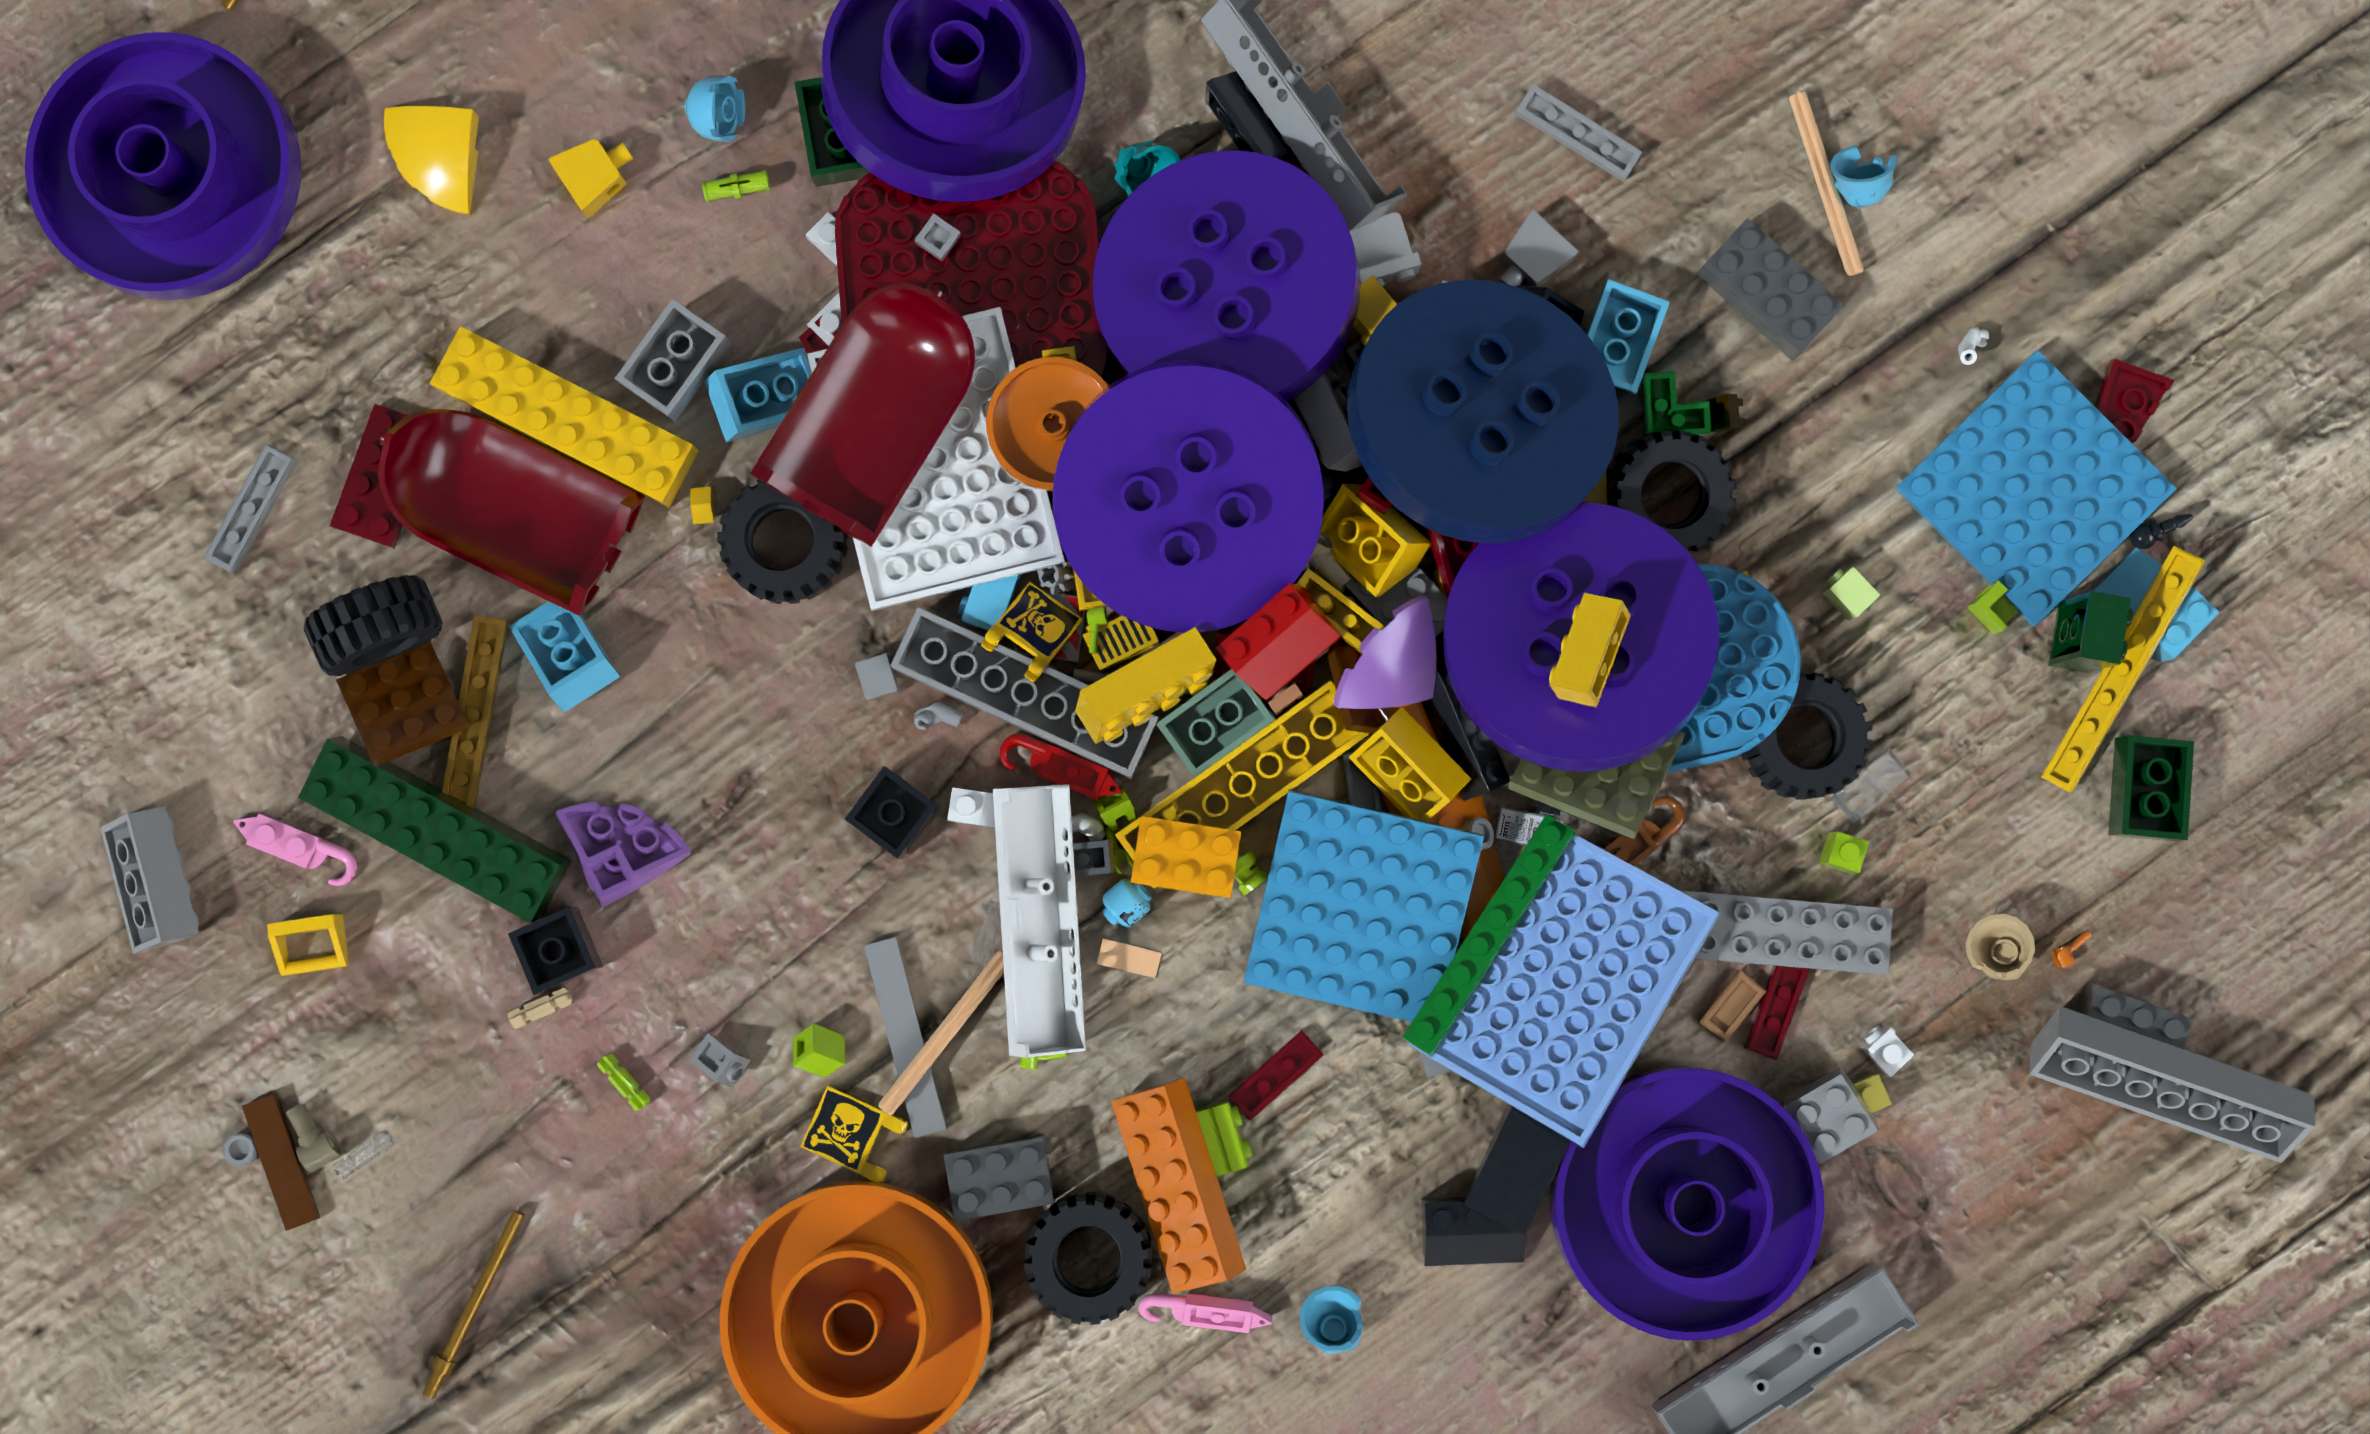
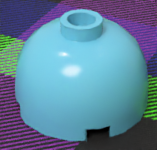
M723 75L708 76L696 82L685 100V112L691 127L703 138L720 142H731L739 135L733 133L736 130L737 124L743 126L746 104L743 89H737L734 83L738 82L736 78Z

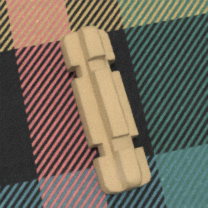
M561 987L553 991L552 996L548 993L524 1004L523 1009L519 1006L510 1010L507 1013L510 1024L514 1029H518L527 1025L528 1020L534 1022L556 1012L557 1007L563 1009L571 1005L573 1000L570 992L566 987Z

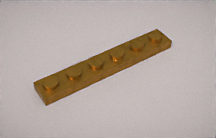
M474 615L458 700L468 722L469 729L452 735L442 788L443 793L460 799L471 808H476L509 621Z

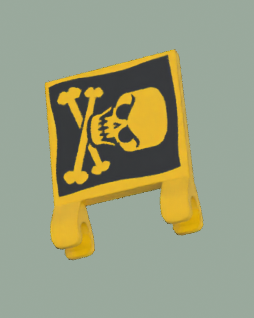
M1029 582L996 624L989 629L981 646L987 651L992 652L1005 635L1035 657L1024 676L1030 681L1036 682L1083 619Z
M827 1086L800 1147L852 1170L873 1182H882L886 1177L887 1171L884 1168L866 1162L882 1126L901 1134L906 1131L909 1122L898 1116L888 1115L877 1107L831 1086Z

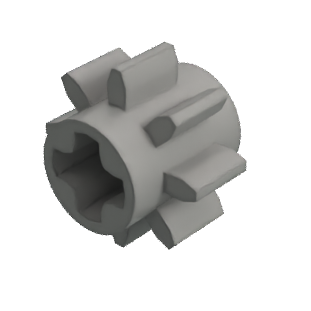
M1062 553L1065 563L1037 570L1041 582L1040 586L1051 587V594H1061L1063 591L1074 589L1072 584L1075 581L1074 570L1069 561L1065 560V553Z

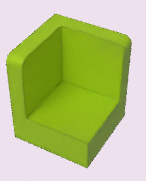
M1999 580L1989 584L1966 606L1993 634L2003 632L2007 628L2006 623L2017 613V609L2003 596L2008 589Z
M813 1023L793 1037L794 1067L825 1078L845 1065V1037L842 1034Z

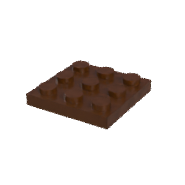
M431 642L336 679L374 767L469 729L468 722Z

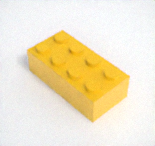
M1196 627L1080 690L1075 712L1095 744L1104 739L1106 742H1111L1121 736L1124 732L1122 729L1134 724L1135 727L1142 725L1152 717L1151 713L1160 708L1166 711L1179 703V697L1188 692L1191 695H1195L1205 689L1212 675L1216 658Z

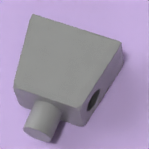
M1532 210L1500 259L1508 269L1498 281L1515 287L1522 282L1528 286L1539 287L1570 264L1579 251L1538 213Z

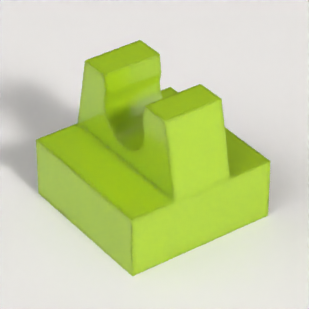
M1120 786L1123 794L1099 797L1098 800H1093L1105 825L1107 824L1113 832L1119 829L1116 819L1126 815L1130 822L1136 820L1135 809L1123 786Z

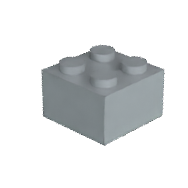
M1842 1066L1784 1099L1783 1108L1801 1128L1819 1164L1878 1131V1121Z

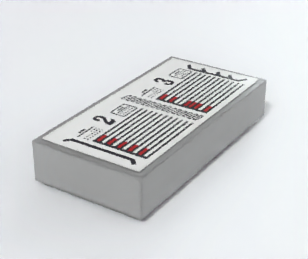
M1499 807L1494 840L1526 846L1545 816ZM1553 818L1564 825L1565 820Z

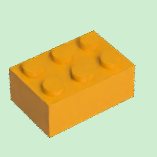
M1141 816L1131 883L1231 898L1241 831Z

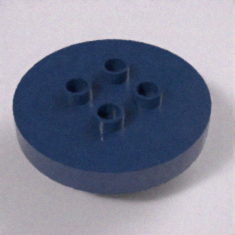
M1488 280L1451 281L1425 288L1404 299L1388 312L1374 329L1357 359L1348 389L1347 413L1351 438L1361 464L1375 486L1397 509L1412 520L1442 535L1476 543L1514 542L1541 534L1558 525L1581 505L1600 481L1611 461L1616 446L1619 412L1615 387L1608 367L1592 340L1575 321L1552 303L1522 288Z

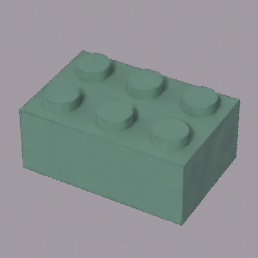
M1231 669L1164 717L1156 725L1195 778L1279 717L1272 710L1268 702Z

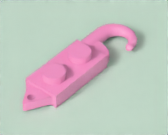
M258 813L257 817L233 821L246 838L247 845L303 868L316 869L327 860L328 856L343 861L346 865L344 876L338 879L330 878L328 880L330 885L343 886L349 883L356 875L357 861L353 853L342 846L264 814Z
M1152 1293L1141 1299L1138 1305L1139 1313L1145 1319L1158 1322L1160 1317L1148 1310L1151 1306L1172 1308L1174 1318L1183 1322V1325L1249 1333V1329L1272 1324V1316L1254 1307L1252 1301L1236 1298L1227 1299L1204 1294L1180 1296Z

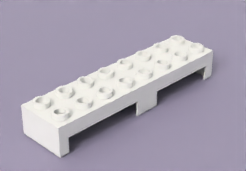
M1069 784L993 789L1009 1056L1027 1058L1086 1051ZM1066 829H1067V832H1068V839H1067V840H1066V838H1065V830H1066ZM1067 863H1069V865H1070V872H1069V873H1068V870H1067ZM1072 929L1074 931V939L1071 937ZM1074 962L1076 964V973L1073 970ZM1076 995L1078 997V1006L1075 1002Z

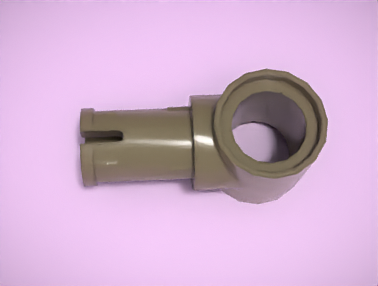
M1320 530L1312 555L1303 570L1307 571L1309 568L1314 572L1318 571L1336 590L1340 591L1352 580V577L1334 560V554L1331 551L1333 544L1330 538Z
M299 1104L285 1113L299 1137L297 1142L300 1146L296 1148L298 1159L308 1172L313 1173L342 1155L341 1146L335 1136L330 1131H323L322 1127H317L305 1104Z

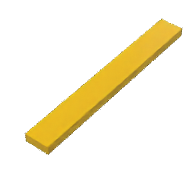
M2173 546L2132 617L2130 626L2126 628L2124 640L2127 641L2128 648L2125 658L2121 660L2119 665L2102 670L2041 778L2073 794L2203 568L2205 560Z

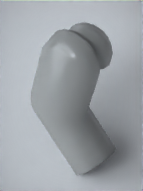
M934 702L920 708L915 713L914 725L920 730H926L943 721L958 728L964 713L940 702Z

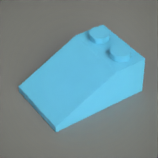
M1608 279L1600 292L1586 334L1604 359L1614 386L1636 394L1670 302Z
M804 347L715 370L704 381L726 442L752 436L778 427L812 374Z
M2136 547L2093 591L2131 598L2129 608L2133 609L2134 616L2162 565ZM2191 587L2155 649L2153 656L2159 662L2175 659L2220 612L2195 588Z
M548 601L509 626L547 693L564 713L620 677L581 615L578 616Z

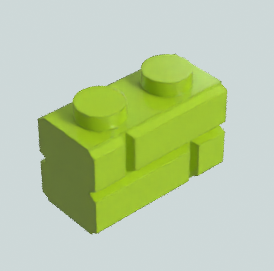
M1228 1100L1196 1110L1216 1176L1249 1167L1247 1159L1253 1156L1247 1138L1240 1139L1237 1130L1238 1126L1243 1125L1238 1107H1230Z

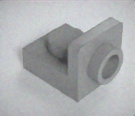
M707 1033L689 1060L715 1082L729 1087H733L744 1076L746 1067L750 1063V1059L746 1056L736 1053L715 1035Z

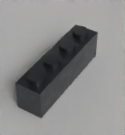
M1446 665L1436 669L1433 698L1421 701L1440 747L1471 778L1460 791L1463 801L1491 792L1509 783V775L1494 741L1481 731L1463 709L1451 685Z

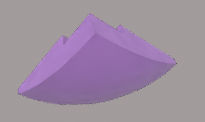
M1421 595L1404 603L1392 612L1395 619L1382 630L1374 628L1359 646L1362 655L1354 669L1346 668L1335 694L1334 706L1351 709L1387 708L1418 703L1433 698L1436 680V640L1430 605L1426 596Z
M589 802L556 811L557 818L601 908L641 888L691 854L684 840L673 828L665 822L663 824L647 816L644 810L626 804H620L618 807L600 806L597 802Z

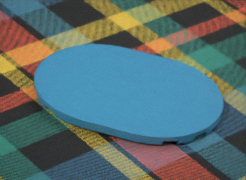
M1698 564L1708 582L1717 609L1719 646L1716 663L1707 689L1690 720L1680 730L1685 733L1684 739L1667 774L1730 759L1754 748L1779 726L1788 713L1797 692L1800 680L1801 655L1795 628L1787 612L1774 595L1762 584L1741 572L1726 567Z

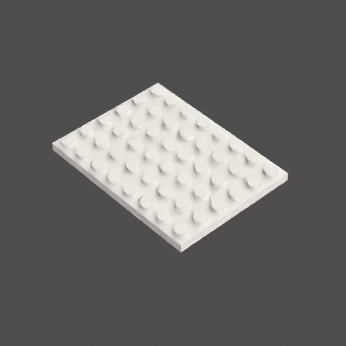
M1000 307L962 316L972 334L975 349L973 376L968 390L873 546L870 547L853 538L871 611L1065 563L1047 491L1029 487L1009 475L995 458L988 441L986 416L989 402L999 383L1016 368ZM827 349L807 354L812 372Z

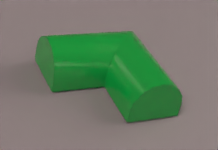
M1675 371L1643 374L1641 381L1645 434L1662 430L1685 431L1694 435L1711 434L1710 401L1677 404Z

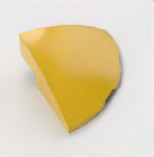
M438 106L385 108L384 131L387 146L391 151L397 169L404 179L413 188H416L428 197L432 203L450 211L470 215L478 151L475 149L479 116L473 109Z

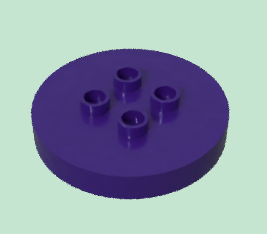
M840 0L828 22L822 49L821 91L829 121L842 144L863 167L882 181L902 191L919 197L948 202H971L1002 196L1023 187L1044 173L1063 152L1077 124L1085 90V57L1076 27L1059 0Z
M152 32L131 35L106 43L81 57L62 73L41 101L34 116L26 145L25 175L29 199L36 218L53 245L69 261L106 285L124 293L156 300H178L202 296L220 290L244 277L269 255L286 231L297 204L301 184V156L294 126L283 103L269 85L242 60L224 48L204 39L178 33Z
M1216 151L1192 156L1169 165L1144 181L1122 203L1109 222L1097 251L1093 271V300L1097 320L1107 344L1127 374L1146 366L1167 361H1211L1234 367L1252 375L1275 390L1286 402L1313 385L1336 360L1352 331L1360 301L1361 278L1359 261L1348 226L1336 203L1313 178L1302 170L1275 157L1248 151Z
M1174 360L1146 366L1123 376L1099 393L1086 406L1070 430L1058 459L1053 485V514L1057 534L1070 565L1085 586L1108 607L1132 621L1160 630L1182 633L1196 627L1198 632L1218 630L1247 620L1289 583H1294L1305 568L1316 545L1322 524L1324 507L1323 483L1317 453L1307 429L1291 406L1275 390L1252 375L1228 365L1202 360Z
M1582 502L1570 516L1541 534L1514 542L1479 543L1461 566L1448 598L1444 622V658L1448 677L1463 709L1481 731L1496 744L1522 759L1544 767L1564 771H1598L1619 767L1651 754L1673 738L1690 720L1701 702L1713 673L1719 646V624L1713 594L1704 574L1689 552L1673 536L1648 519L1630 511L1604 504ZM1584 593L1622 600L1631 615L1597 708L1558 699L1549 685L1550 671L1559 661L1563 637L1570 632L1573 624L1572 615L1574 608L1577 604H1580Z
M1690 1066L1663 1067L1644 1071L1624 1079L1585 1147L1583 1148L1570 1141L1550 1186V1213L1554 1234L1561 1254L1576 1280L1595 1301L1619 1320L1643 1332L1667 1339L1689 1341L1721 1338L1747 1329L1768 1317L1784 1304L1805 1278L1816 1255L1823 1230L1825 1208L1821 1173L1810 1143L1799 1125L1776 1100L1761 1089L1729 1074L1706 1068Z

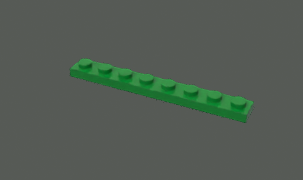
M1547 814L1545 815L1402 1036L1404 1040L1432 1057L1574 838V830Z

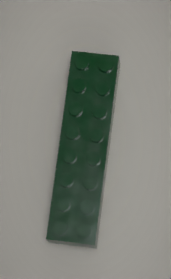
M343 736L326 739L298 796L299 799L529 923L543 918L572 861L486 813L467 806V803L443 793L436 786L389 761L374 767L367 749Z

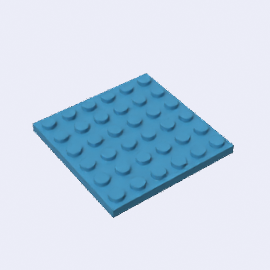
M2038 350L2034 351L1894 487L1989 584L1999 580L2008 589L2003 596L2032 627L2045 618L2177 489Z
M1288 790L1243 983L1412 1022L1455 956L1484 835Z

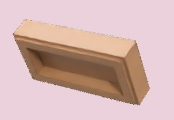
M1738 970L1698 1022L1726 1043L1766 993V990L1744 972Z

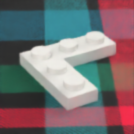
M827 212L807 232L806 238L837 266L835 243L836 219ZM839 293L807 324L808 328L810 327L828 346L834 338L831 333L838 331L842 326ZM821 317L820 326L818 327L814 322Z

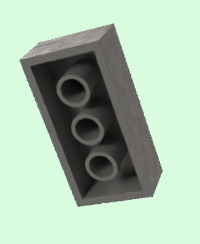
M1748 218L1697 272V275L1791 360L1795 359L1844 307L1835 296Z

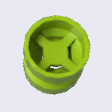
M1252 851L1246 853L1236 862L1234 878L1238 881V888L1244 896L1266 881L1269 875L1265 869L1257 865V858Z

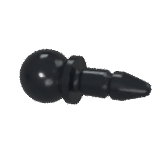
M2177 515L2173 519L2169 518L2160 522V524H2157L2155 519L2151 521L2150 525L2142 523L2130 534V541L2133 546L2139 549H2148L2155 544L2156 540L2163 541V534L2175 531L2176 528H2182L2193 519V515Z

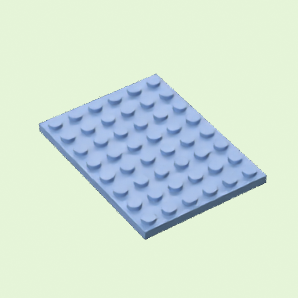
M1575 835L1434 1055L1431 1057L1414 1045L1408 1044L1584 1148L1720 914L1716 910Z

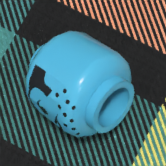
M1123 878L1103 895L1102 899L1106 908L1102 912L1112 925L1115 926L1119 923L1122 926L1131 927L1149 912L1151 908L1149 901L1152 899V896L1144 885L1131 883L1130 879Z

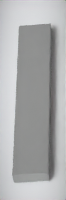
M897 937L864 945L899 1078L925 1045L898 940ZM930 1067L904 1100L914 1138L947 1130L932 1068Z

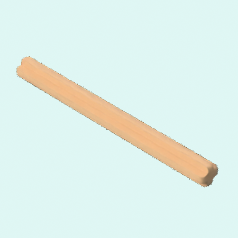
M1800 91L1792 94L1789 100L1847 276H1855L1863 272L1864 268L1838 189L1834 186L1835 179L1831 172L1805 91Z
M1000 950L994 955L881 1099L878 1106L888 1115L895 1113L1003 975V951Z

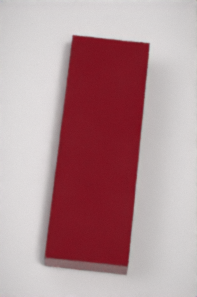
M1773 965L1765 988L1766 993L1762 996L1744 1047L1745 1049L1778 1060L1810 968Z
M1300 1030L1233 1090L1228 1097L1247 1119L1251 1121L1324 1054Z

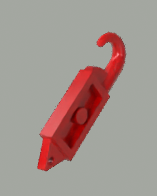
M1020 733L1010 735L1000 746V760L1011 771H1014L1016 767L1008 758L1009 750L1013 746H1021L1032 751L1031 768L1038 776L1060 785L1069 784L1071 790L1095 800L1103 796L1123 794L1121 788L1109 774L1110 769L1029 735ZM1113 786L1116 787V791H1115V792H1112V791H1111V788H1112Z

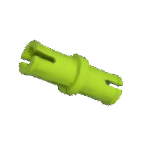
M765 169L743 175H738L735 172L730 173V177L702 181V189L705 201L710 202L711 200L733 196L735 199H740L743 194L769 191L770 183Z

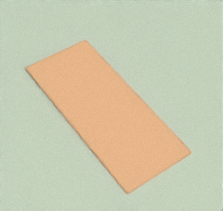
M1102 939L1097 964L1156 978L1162 953Z

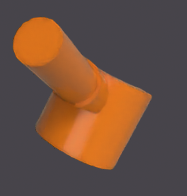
M2088 930L2083 932L2072 943L2070 942L2068 945L2052 951V958L2057 968H2065L2076 963L2072 952L2092 937Z

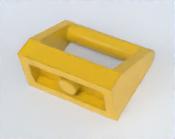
M330 914L267 924L269 941L281 976L347 967L349 965L343 914ZM329 930L336 955L289 962L286 936Z

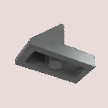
M1112 840L1073 844L1075 877L1115 873ZM1067 863L1068 873L1070 872V865H1069V863Z

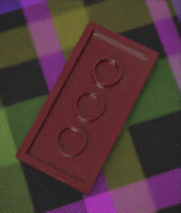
M374 404L329 525L330 527L395 549L403 525L391 512L380 488L378 466L383 447L380 445V439L386 428H392L408 415Z

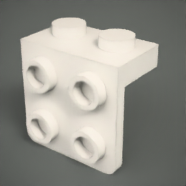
M1394 212L1384 215L1372 223L1350 231L1359 261L1361 284L1372 275L1384 287V283L1394 280L1398 283L1408 281L1414 278L1415 274H1418L1421 261L1418 252L1412 253L1399 213Z

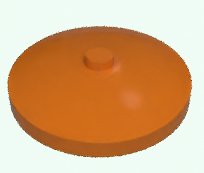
M1063 357L1034 359L1018 366L1007 374L995 389L989 402L986 416L988 441L995 458L1003 469L1017 481L1029 487L1053 491L1057 463L1066 438L1086 406L1108 387L1106 382L1088 366Z

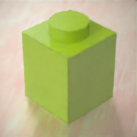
M1829 832L1819 864L1849 874L1860 873L1869 841L1841 832Z

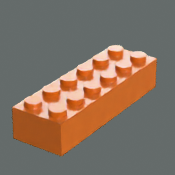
M1185 1077L1134 1091L1112 1100L1113 1110L1172 1294L1225 1282L1247 1270Z

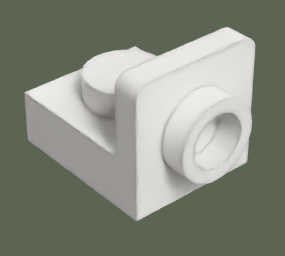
M1878 1025L1865 1035L1864 1039L1866 1042L1860 1048L1887 1077L1891 1078L1914 1054L1895 1035L1896 1031L1892 1026L1883 1025L1880 1027Z

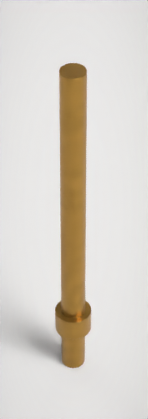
M512 1211L442 1354L437 1355L431 1367L433 1372L422 1392L424 1396L434 1399L445 1376H450L456 1364L454 1358L525 1217V1214L522 1212Z

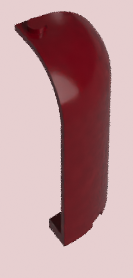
M901 282L882 287L857 305L838 330L750 474L783 496L786 495L801 505L805 501L804 509L824 521L826 519L840 527L841 531L872 547L964 398L973 376L975 349L972 334L963 317L944 301L946 295L930 285L927 289L911 283Z
M450 409L418 411L406 416L392 428H386L380 439V445L383 446L378 466L380 488L391 512L406 529L418 538L578 616L583 613L599 592L600 587L596 583L603 572L611 573L622 553L617 547L624 532H632L645 495L491 420L468 412Z

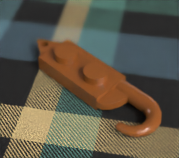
M1669 796L1657 798L1653 801L1654 806L1667 804L1674 811V817L1669 823L1659 829L1654 823L1644 820L1635 840L1620 834L1602 849L1635 867L1682 828L1685 821L1683 806L1678 800Z

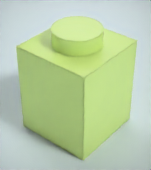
M1854 567L1844 572L1840 568L1825 581L1829 586L1822 592L1849 621L1857 618L1880 596Z

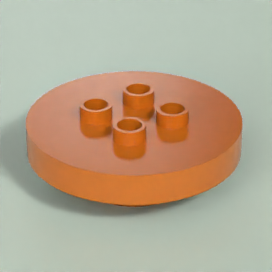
M873 1181L834 1183L806 1192L780 1207L759 1225L740 1249L727 1276L721 1298L719 1328L722 1353L728 1373L742 1400L752 1413L775 1434H933L957 1412L969 1396L979 1377L991 1340L993 1303L986 1270L976 1248L959 1224L943 1209L915 1192L887 1183Z

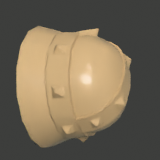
M2007 914L1989 915L1979 920L1969 931L1966 941L1967 957L1973 968L1982 970L1987 977L2000 980H2016L2029 966L2035 954L2034 937L2028 926L2017 917Z

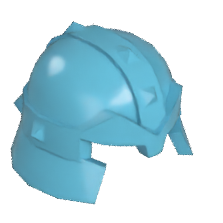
M1856 145L1847 147L1834 155L1830 162L1831 172L1836 179L1834 186L1851 206L1859 209L1874 205L1887 195L1893 184L1897 155L1891 156L1887 165L1883 163L1881 157H1875L1873 161L1857 165V160L1861 158V155Z
M1325 1286L1313 1291L1305 1299L1300 1310V1326L1305 1337L1308 1339L1307 1342L1312 1343L1318 1350L1326 1352L1327 1355L1343 1353L1357 1348L1364 1327L1358 1311L1361 1306V1299L1352 1290L1341 1286Z

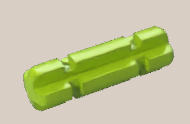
M608 1053L603 1056L597 1063L598 1068L604 1074L609 1075L608 1079L624 1098H629L628 1103L635 1111L642 1110L651 1101L650 1097L644 1090L640 1091L638 1089L639 1084L623 1066L620 1067L618 1065L619 1061L613 1054Z

